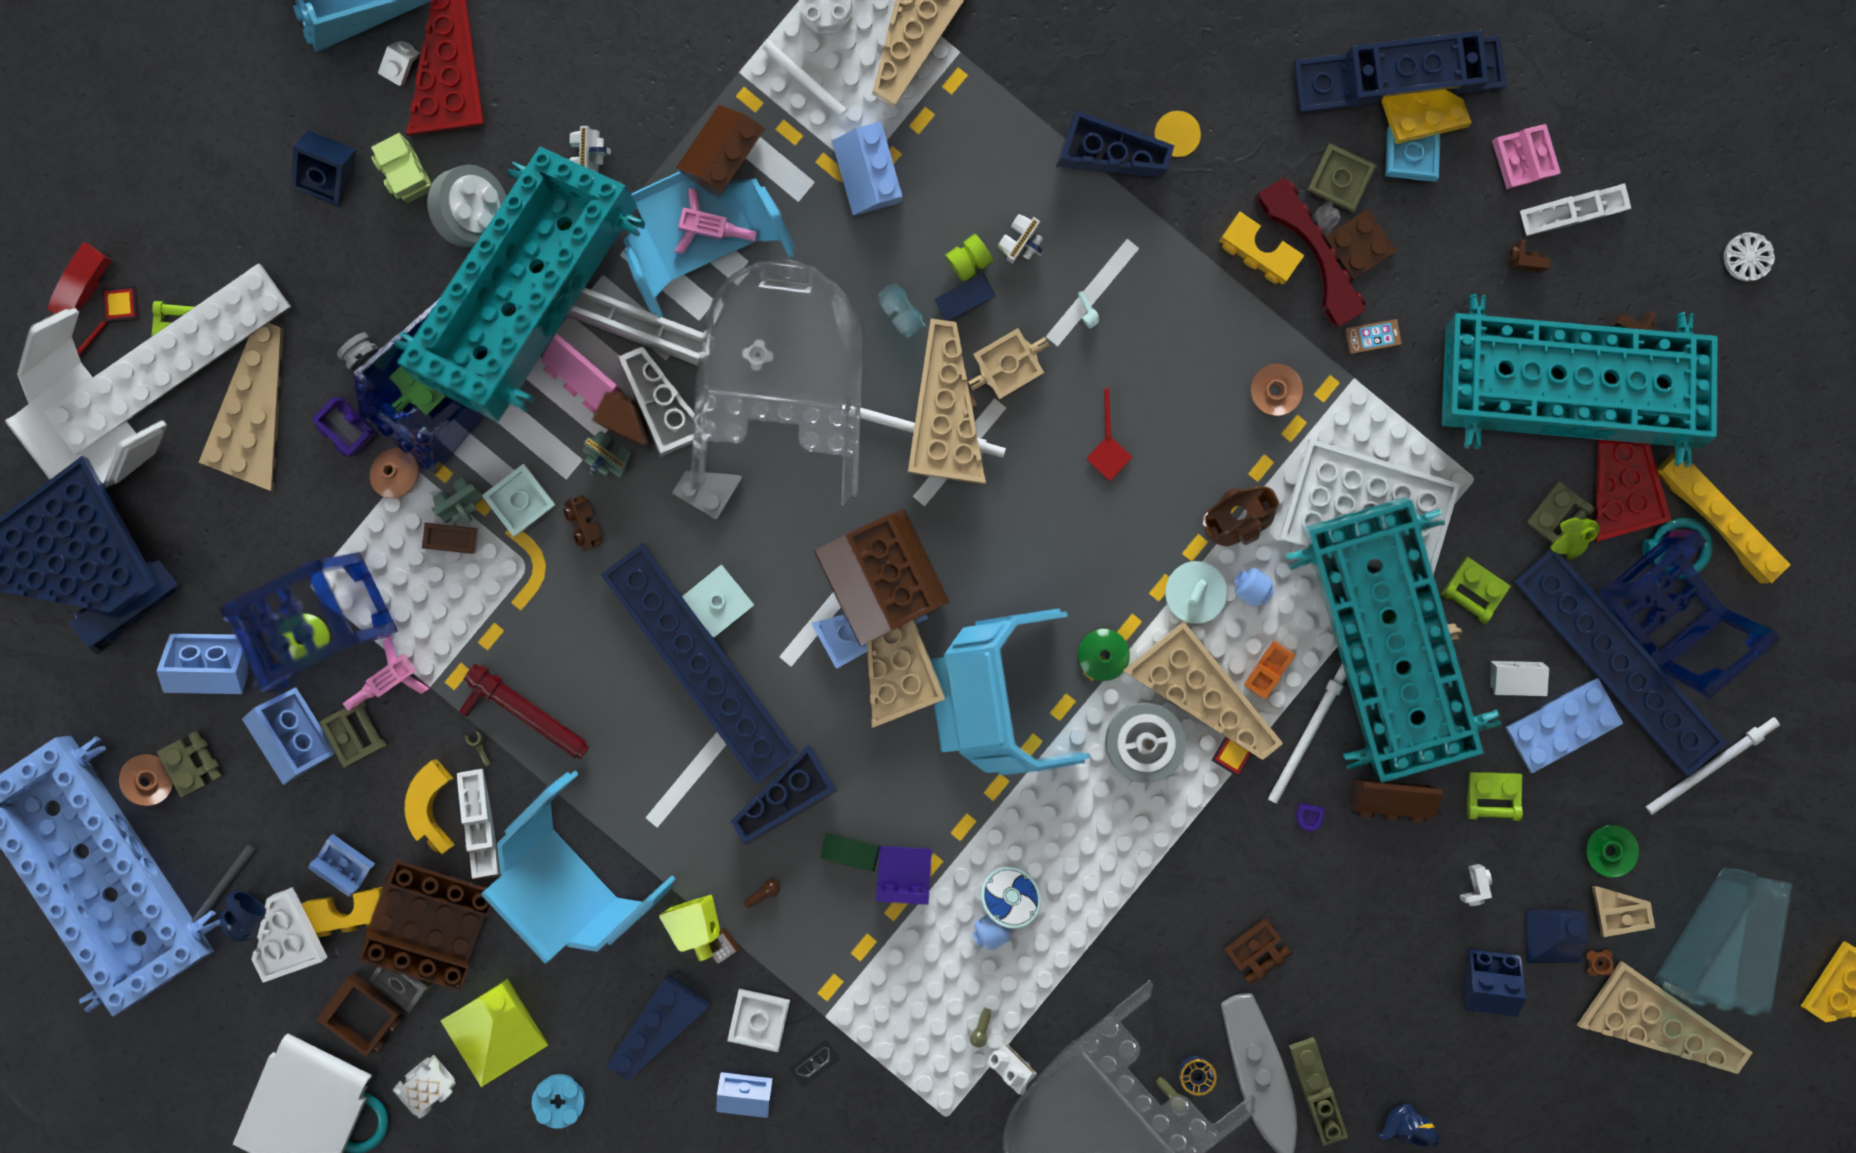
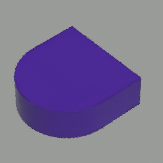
M1298 802L1296 812L1298 826L1306 831L1317 830L1323 823L1325 808Z

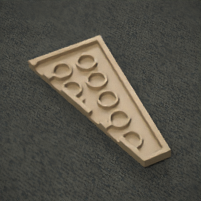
M895 0L872 95L895 108L965 0Z
M931 319L908 473L986 485L957 322Z
M1181 622L1123 670L1126 674L1262 760L1283 744L1185 622Z
M1620 961L1577 1024V1026L1584 1029L1593 1030L1739 1074L1753 1053L1622 961Z

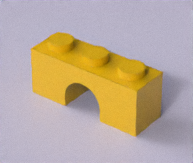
M1239 212L1219 240L1223 244L1222 248L1232 255L1237 253L1244 258L1243 262L1248 267L1254 270L1258 268L1266 273L1265 278L1270 282L1283 285L1304 255L1284 241L1278 245L1275 251L1270 253L1262 252L1255 244V235L1261 225L1242 212Z
M382 887L354 893V908L350 914L341 913L336 908L334 896L308 900L301 905L317 937L331 935V930L341 929V933L357 930V925L367 924L368 927Z

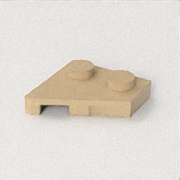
M1592 886L1602 937L1655 928L1651 902L1598 886Z

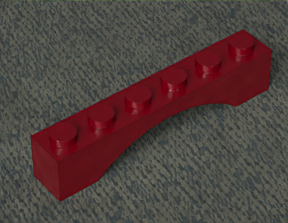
M1286 177L1259 192L1255 199L1268 220L1279 223L1293 231L1313 253L1319 266L1323 283L1321 308L1333 328L1337 329L1365 312L1364 306L1366 302L1359 292H1355L1351 286L1352 279L1345 269L1342 270L1337 263L1339 258L1332 247L1328 248L1324 241L1325 234L1320 226H1315L1311 220L1312 213L1305 203L1302 204L1297 197L1299 193L1295 184L1292 181L1288 182Z

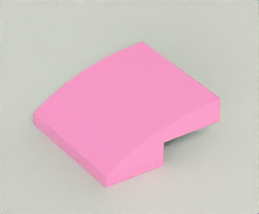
M1546 124L1527 128L1520 132L1497 137L1492 140L1506 189L1526 185L1561 173Z

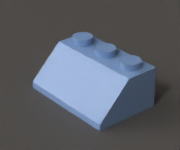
M881 121L855 128L832 140L853 216L903 202V196Z
M170 634L157 668L163 693L242 694L248 676V635Z
M296 687L253 708L242 718L283 785L302 776L336 754L325 732Z

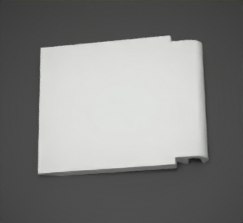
M286 1034L277 1052H273L266 1062L233 1145L249 1153H344L367 1099L362 1095L367 1089L365 1085L372 1075L290 1034Z

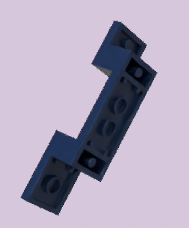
M1482 30L1354 45L1346 54L1299 59L1293 62L1299 113L1374 105L1382 97L1444 89H1452L1453 94L1457 95L1498 90L1507 87L1500 35L1483 37Z

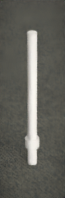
M855 406L854 417L914 433V422ZM977 437L981 455L986 453L1001 458L1004 457L1006 448L986 443L985 439Z
M1341 664L1334 679L1329 680L1325 688L1327 691L1268 797L1270 801L1278 803L1336 695L1339 696L1344 686L1342 684L1346 679L1343 664Z
M1773 717L1759 728H1752L1746 733V737L1647 805V811L1653 815L1752 745L1756 746L1765 740L1764 736L1779 727L1780 723Z

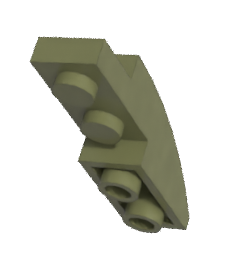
M1314 1037L1289 1045L1303 1094L1323 1146L1348 1138Z

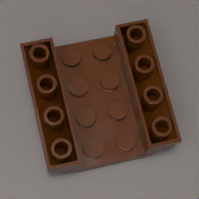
M905 509L890 513L813 551L859 646L950 602Z
M395 860L385 879L368 924L358 961L461 991L470 967L468 961L485 916L489 917L492 908L481 895L487 888Z

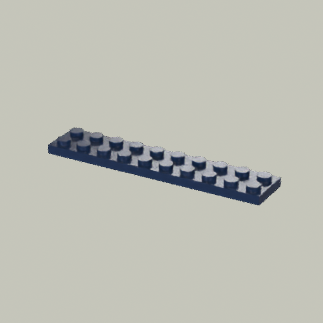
M643 543L600 574L755 784L761 782L799 753Z
M1550 548L1513 581L1518 589L1685 777L1691 776L1727 744L1726 740L1559 553L1552 551Z

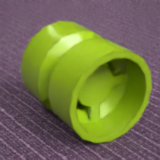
M976 234L963 241L962 248L955 247L945 254L948 263L962 282H966L976 275L977 268L983 270L994 262L989 250Z

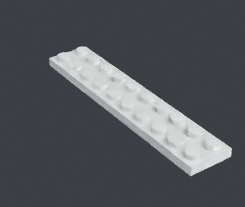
M257 264L44 411V414L72 452L78 455L254 334L255 331L290 309L291 306L262 265Z

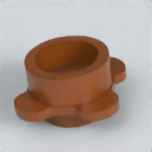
M1604 949L1602 952L1589 951L1586 954V958L1589 960V968L1587 969L1589 975L1595 977L1598 974L1611 975L1613 973L1611 951Z

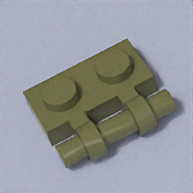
M198 731L188 735L192 742V745L189 747L186 746L183 739H180L157 751L181 798L206 786L207 784L203 778V775L206 773L209 774L212 781L222 777L218 770L219 765L216 759H212L206 748L208 744L205 738H201ZM196 752L203 763L199 768L191 756Z

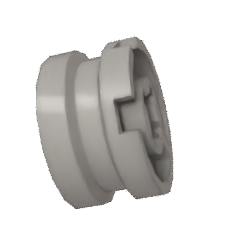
M363 332L348 340L338 350L337 356L340 360H345L346 367L349 371L353 372L370 362L379 352V348L374 343L371 344L370 337Z

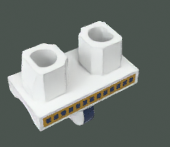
M580 126V131L570 133L571 147L579 148V157H571L569 160L597 173L598 165H603V156H610L611 149L604 147V139L599 138L600 131L592 130L589 126Z
M1018 214L1011 225V228L1022 234L1016 242L1005 234L999 242L998 248L1007 255V261L1011 264H1014L1024 247L1027 250L1023 257L1027 260L1031 258L1033 253L1041 256L1044 252L1039 247L1043 240L1040 235L1037 234L1033 241H1030L1040 223L1035 217L1030 220Z
M1005 1043L1001 1045L998 1051H993L987 1060V1064L1021 1095L1025 1093L1028 1083L1037 1074L1030 1067V1063L1026 1059H1022Z

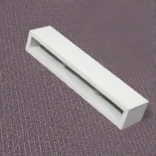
M584 288L567 315L573 319L704 369L715 346L714 338L710 335L663 317L658 319L655 314Z

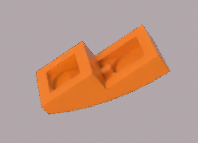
M1273 639L1249 674L1244 685L1263 699H1266L1281 679L1280 676L1296 656L1295 653Z

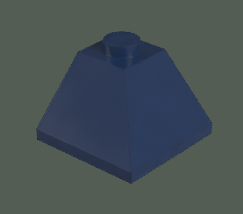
M1579 910L1526 911L1527 963H1580L1587 942L1586 913Z

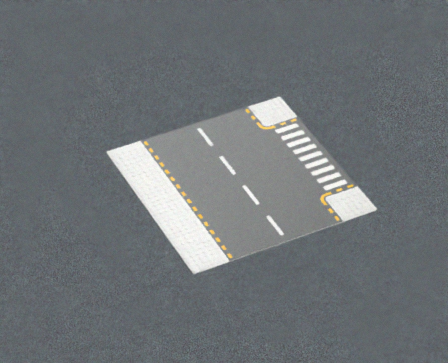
M852 0L851 19L842 30L829 35L819 34L807 26L803 20L798 1L643 186L644 188L679 172L676 170L677 165L718 105L744 113L764 127L765 130L732 180L756 179L760 187L764 186L794 244L795 249L792 250L794 257H788L779 240L756 241L671 280L655 297L663 318L714 338L715 346L705 369L566 316L555 335L558 334L618 385L623 390L622 394L635 402L636 400L619 364L618 357L643 347L667 380L677 390L684 402L691 408L698 420L708 430L709 436L660 457L647 425L646 428L652 442L651 449L600 426L592 421L595 414L582 404L585 399L577 393L574 397L563 387L566 382L559 376L553 379L543 370L546 365L540 360L546 351L545 349L519 389L533 396L532 404L521 401L529 410L524 412L510 404L499 422H496L461 404L416 457L419 466V476L414 488L405 496L397 499L383 497L313 580L311 588L383 649V641L391 636L396 658L405 654L416 669L413 674L458 711L473 691L463 679L470 668L476 663L479 666L483 665L488 668L490 674L498 675L503 679L504 684L584 739L589 749L581 760L577 757L574 759L491 699L486 700L482 696L470 714L465 716L548 786L552 785L567 772L571 774L576 771L579 775L559 794L564 800L660 880L665 882L673 875L675 880L671 883L673 885L671 889L688 902L712 894L720 930L725 927L739 946L943 1116H949L990 1066L987 1064V1060L993 1051H998L1003 1043L1009 1044L1232 774L1211 761L1223 741L1224 735L1125 672L1109 681H1099L1089 677L1082 670L1078 661V649L1084 637L1099 629H1109L1117 632L1128 644L1130 651L1129 666L1181 622H1185L1173 614L1166 601V584L1172 572L1188 562L1200 561L1214 566L1224 577L1227 585L1226 603L1222 611L1208 622L1199 624L1185 623L1269 727H1271L1337 647L1313 563L1294 568L1293 570H1290L1288 564L1300 558L1288 560L1285 554L1303 550L1307 547L1279 539L1308 440L1313 439L1459 483L1460 487L1455 503L1473 483L1474 477L1106 172L1055 167L1065 138L942 36L895 108L872 95L895 0ZM770 41L840 102L847 109L841 117L837 115L762 49L764 44ZM881 121L903 196V202L853 216L832 140L855 128ZM636 207L631 216L642 219ZM1018 214L1030 220L1035 217L1040 223L1030 241H1033L1037 234L1040 235L1043 240L1039 247L1044 252L1041 256L1033 253L1031 258L1027 260L1023 257L1027 250L1024 247L1014 264H1011L1007 261V255L998 248L999 242L1005 234L1016 242L1022 234L1011 228ZM622 229L585 288L650 312L624 253L626 246L623 239L630 232ZM973 234H976L992 255L994 262L983 270L977 268L976 275L972 278L984 273L996 296L952 320V322H957L967 382L981 374L980 367L973 354L1017 328L1024 339L1030 344L1037 342L1043 337L1049 343V347L1037 353L1038 363L1044 371V374L1000 400L987 383L974 391L971 389L977 407L972 408L977 437L985 439L986 443L1006 448L1003 458L986 453L981 455L986 485L908 473L914 433L853 416L855 406L915 423L930 320H945L934 299L964 283L948 263L945 254L955 247L962 248L963 241ZM1084 291L1090 306L1099 315L1098 324L1091 329L1082 320V317L1087 312L1078 296V293ZM756 340H762L767 351L773 354V360L763 364L759 371L752 370L751 363L742 356V351L753 345ZM756 353L755 357H760V354ZM1270 364H1284L1291 367L1300 376L1303 384V395L1300 403L1293 411L1285 415L1272 416L1262 412L1254 404L1251 397V383L1254 376L1260 369ZM1272 386L1271 393L1279 395L1280 390L1277 386ZM1105 388L1109 389L1111 437L1132 456L1129 462L1111 481L1086 460L1106 438ZM602 431L611 438V443L606 449L612 454L619 446H623L631 452L625 473L621 478L612 472H609L606 477L599 472L594 477L588 474L591 466L584 462L588 455L582 451L585 446L583 443L588 436L593 438L598 432ZM522 464L527 466L557 505L516 537L512 536L485 499L475 504L477 509L470 513L473 520L469 523L463 518L456 523L453 520L444 523L432 510L435 507L433 496L442 491H445L449 497L457 493L453 485L460 478L465 477L484 494ZM685 471L732 474L743 477L718 520L672 493ZM1257 486L1273 489L1279 500V506L1276 509L1272 524L1260 532L1258 540L1248 545L1239 542L1226 547L1215 543L1206 536L1203 517L1210 508L1219 502L1227 491L1231 489H1250ZM581 495L588 499L594 514L593 517L586 519L587 524L597 521L603 536L601 539L603 544L593 547L591 544V547L584 552L581 546H577L573 538L574 528L572 523L566 520L563 512L564 503L569 498H572L575 503L574 498ZM1242 506L1234 507L1231 511L1232 517L1236 520L1245 518V508ZM905 509L950 601L927 613L928 619L917 624L930 659L944 657L945 652L962 628L976 626V621L1059 608L1061 612L1067 611L1068 617L1016 625L1000 648L1015 745L1034 759L1072 752L1090 753V759H1085L1083 764L1037 772L999 775V772L986 773L961 755L959 751H940L933 704L872 728L868 652L836 669L811 624L844 614L813 551L890 513ZM424 523L478 528L476 553L469 554L423 549ZM642 543L682 596L716 568L723 565L754 603L751 609L714 639L799 752L758 784H755L600 575ZM1367 566V570L1370 573H1377L1379 569ZM1250 568H1256L1272 579L1274 593L1265 605L1250 606L1236 596L1234 580L1240 571L1246 572ZM1273 639L1294 652L1296 656L1280 676L1281 679L1268 697L1263 699L1247 688L1244 682ZM1107 650L1101 651L1100 658L1107 660L1109 652ZM1152 703L1162 706L1177 717L1184 729L1186 750L1182 762L1171 775L1162 780L1149 783L1131 780L1113 766L1107 755L1105 746L1107 728L1119 711L1132 704ZM808 744L811 745L838 792L748 845L743 844L731 820L761 793ZM832 833L879 846L931 849L929 905L877 902L876 890L879 855L875 871L863 870L820 859L825 834ZM1003 867L1017 868L1027 873L1036 883L1041 899L1039 912L1028 925L1012 929L1010 940L997 949L991 951L985 945L980 948L972 934L976 932L975 922L987 915L981 902L983 882L996 869ZM774 879L779 883L780 892L777 896L765 898L753 907H745L743 902L760 890L766 880ZM986 1007L992 1009L991 1018L986 1030L987 1043L981 1048H976L970 1043V1035L976 1029L981 1012Z

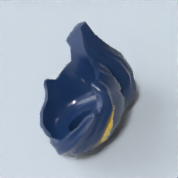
M1403 1104L1394 1108L1387 1116L1383 1131L1377 1134L1379 1139L1386 1142L1393 1138L1403 1140L1404 1146L1415 1144L1427 1147L1431 1144L1436 1147L1440 1144V1136L1432 1122L1418 1114L1411 1104Z

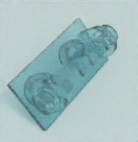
M892 284L886 286V290L877 295L879 304L888 316H891L896 311L899 314L892 321L902 335L905 334L908 338L916 332L915 330L925 326L922 322L923 317L921 313L906 300L907 295L901 287Z

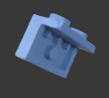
M332 834L308 868L316 873L317 876L336 887L340 892L351 897L363 886L375 863Z

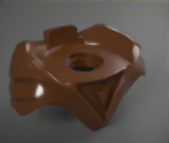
M1257 486L1250 489H1231L1227 491L1219 502L1210 508L1203 517L1206 536L1215 543L1226 547L1239 542L1248 545L1258 540L1260 532L1272 524L1276 509L1279 506V500L1273 489ZM1236 506L1244 507L1246 510L1245 518L1241 520L1233 518L1231 514L1232 509Z

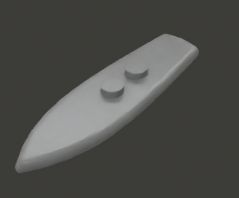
M1242 993L1231 996L1221 1003V1010L1236 1076L1246 1107L1264 1139L1277 1153H1294L1297 1139V1112L1290 1081L1277 1046L1252 993Z

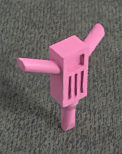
M688 189L690 209L683 207L678 230L685 232L674 250V253L684 255L695 235L721 241L723 237H737L755 242L757 231L736 227L730 222H726L727 217L701 212L698 191Z
M391 636L383 641L388 665L367 679L362 690L343 703L348 711L368 698L380 697L400 682L420 694L429 689V687L409 676L416 669L405 654L396 658Z

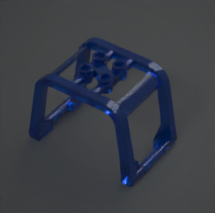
M1667 531L1660 537V543L1615 581L1607 582L1600 588V593L1624 627L1667 675L1702 695L1711 698L1757 658L1761 657L1780 638L1774 629L1754 622L1726 608L1716 598L1689 562L1688 558L1708 542L1700 531ZM1663 552L1667 553L1665 557L1635 582H1629ZM1672 564L1676 565L1667 574H1663ZM1681 575L1690 584L1681 594L1671 593L1668 596L1664 593V591H1670L1674 587V581ZM1697 594L1709 609L1659 651L1648 635L1657 627L1663 628L1667 626L1669 619L1677 612L1687 609L1689 600ZM1619 598L1633 600V602L1628 607H1625ZM1653 604L1659 607V610L1654 609L1648 613V622L1642 627L1633 617L1642 608H1650ZM1721 621L1749 635L1745 644L1751 650L1725 672L1714 668L1701 675H1697L1674 663L1676 659Z
M360 552L322 558L305 564L227 603L219 610L223 619L229 621L257 679L254 683L258 692L277 693L290 687L286 679L287 677L343 649L373 640L388 638L399 632ZM345 569L354 582L363 581L377 610V613L371 615L372 628L356 632L352 631L324 574L325 571ZM306 577L337 638L320 648H317L312 638L314 635L313 627L307 624L302 614V604L293 598L288 586ZM278 592L283 601L280 605V611L289 618L279 620L278 615L269 610L264 598ZM255 604L257 611L259 613L257 618L252 607L248 606ZM262 628L265 629L270 639L268 642L269 649L279 654L284 666L280 667L279 663H272L258 634L263 631ZM292 632L294 639L302 641L308 654L294 660L289 651L290 640L283 634Z

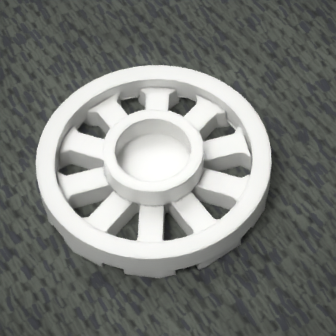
M1743 233L1734 237L1727 244L1724 251V264L1734 278L1746 282L1755 281L1764 277L1771 270L1775 261L1774 249L1770 241L1765 239L1763 235ZM1750 238H1754V239H1755L1754 242H1753V244H1752V246H1751V240H1750ZM1740 239L1744 240V246L1740 243ZM1761 242L1764 245V247L1757 250ZM1732 246H1735L1739 252L1733 251L1731 249ZM1766 251H1767V253H1768V256H1761V255H1760V254H1762V253H1764V252H1766ZM1730 257H1736L1737 261L1730 262ZM1759 261L1766 262L1767 266L1764 267ZM1740 265L1739 272H1736L1735 267ZM1755 267L1760 271L1759 275L1756 274ZM1747 268H1748V270H1749V276H1748V277H1746V275H1745V272H1746Z

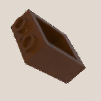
M353 973L347 977L316 1020L367 1057L372 1052L377 1054L386 1043L384 1036L388 1031L393 1033L402 1022L399 1016L404 1010ZM355 989H358L391 1014L371 1042L335 1016Z

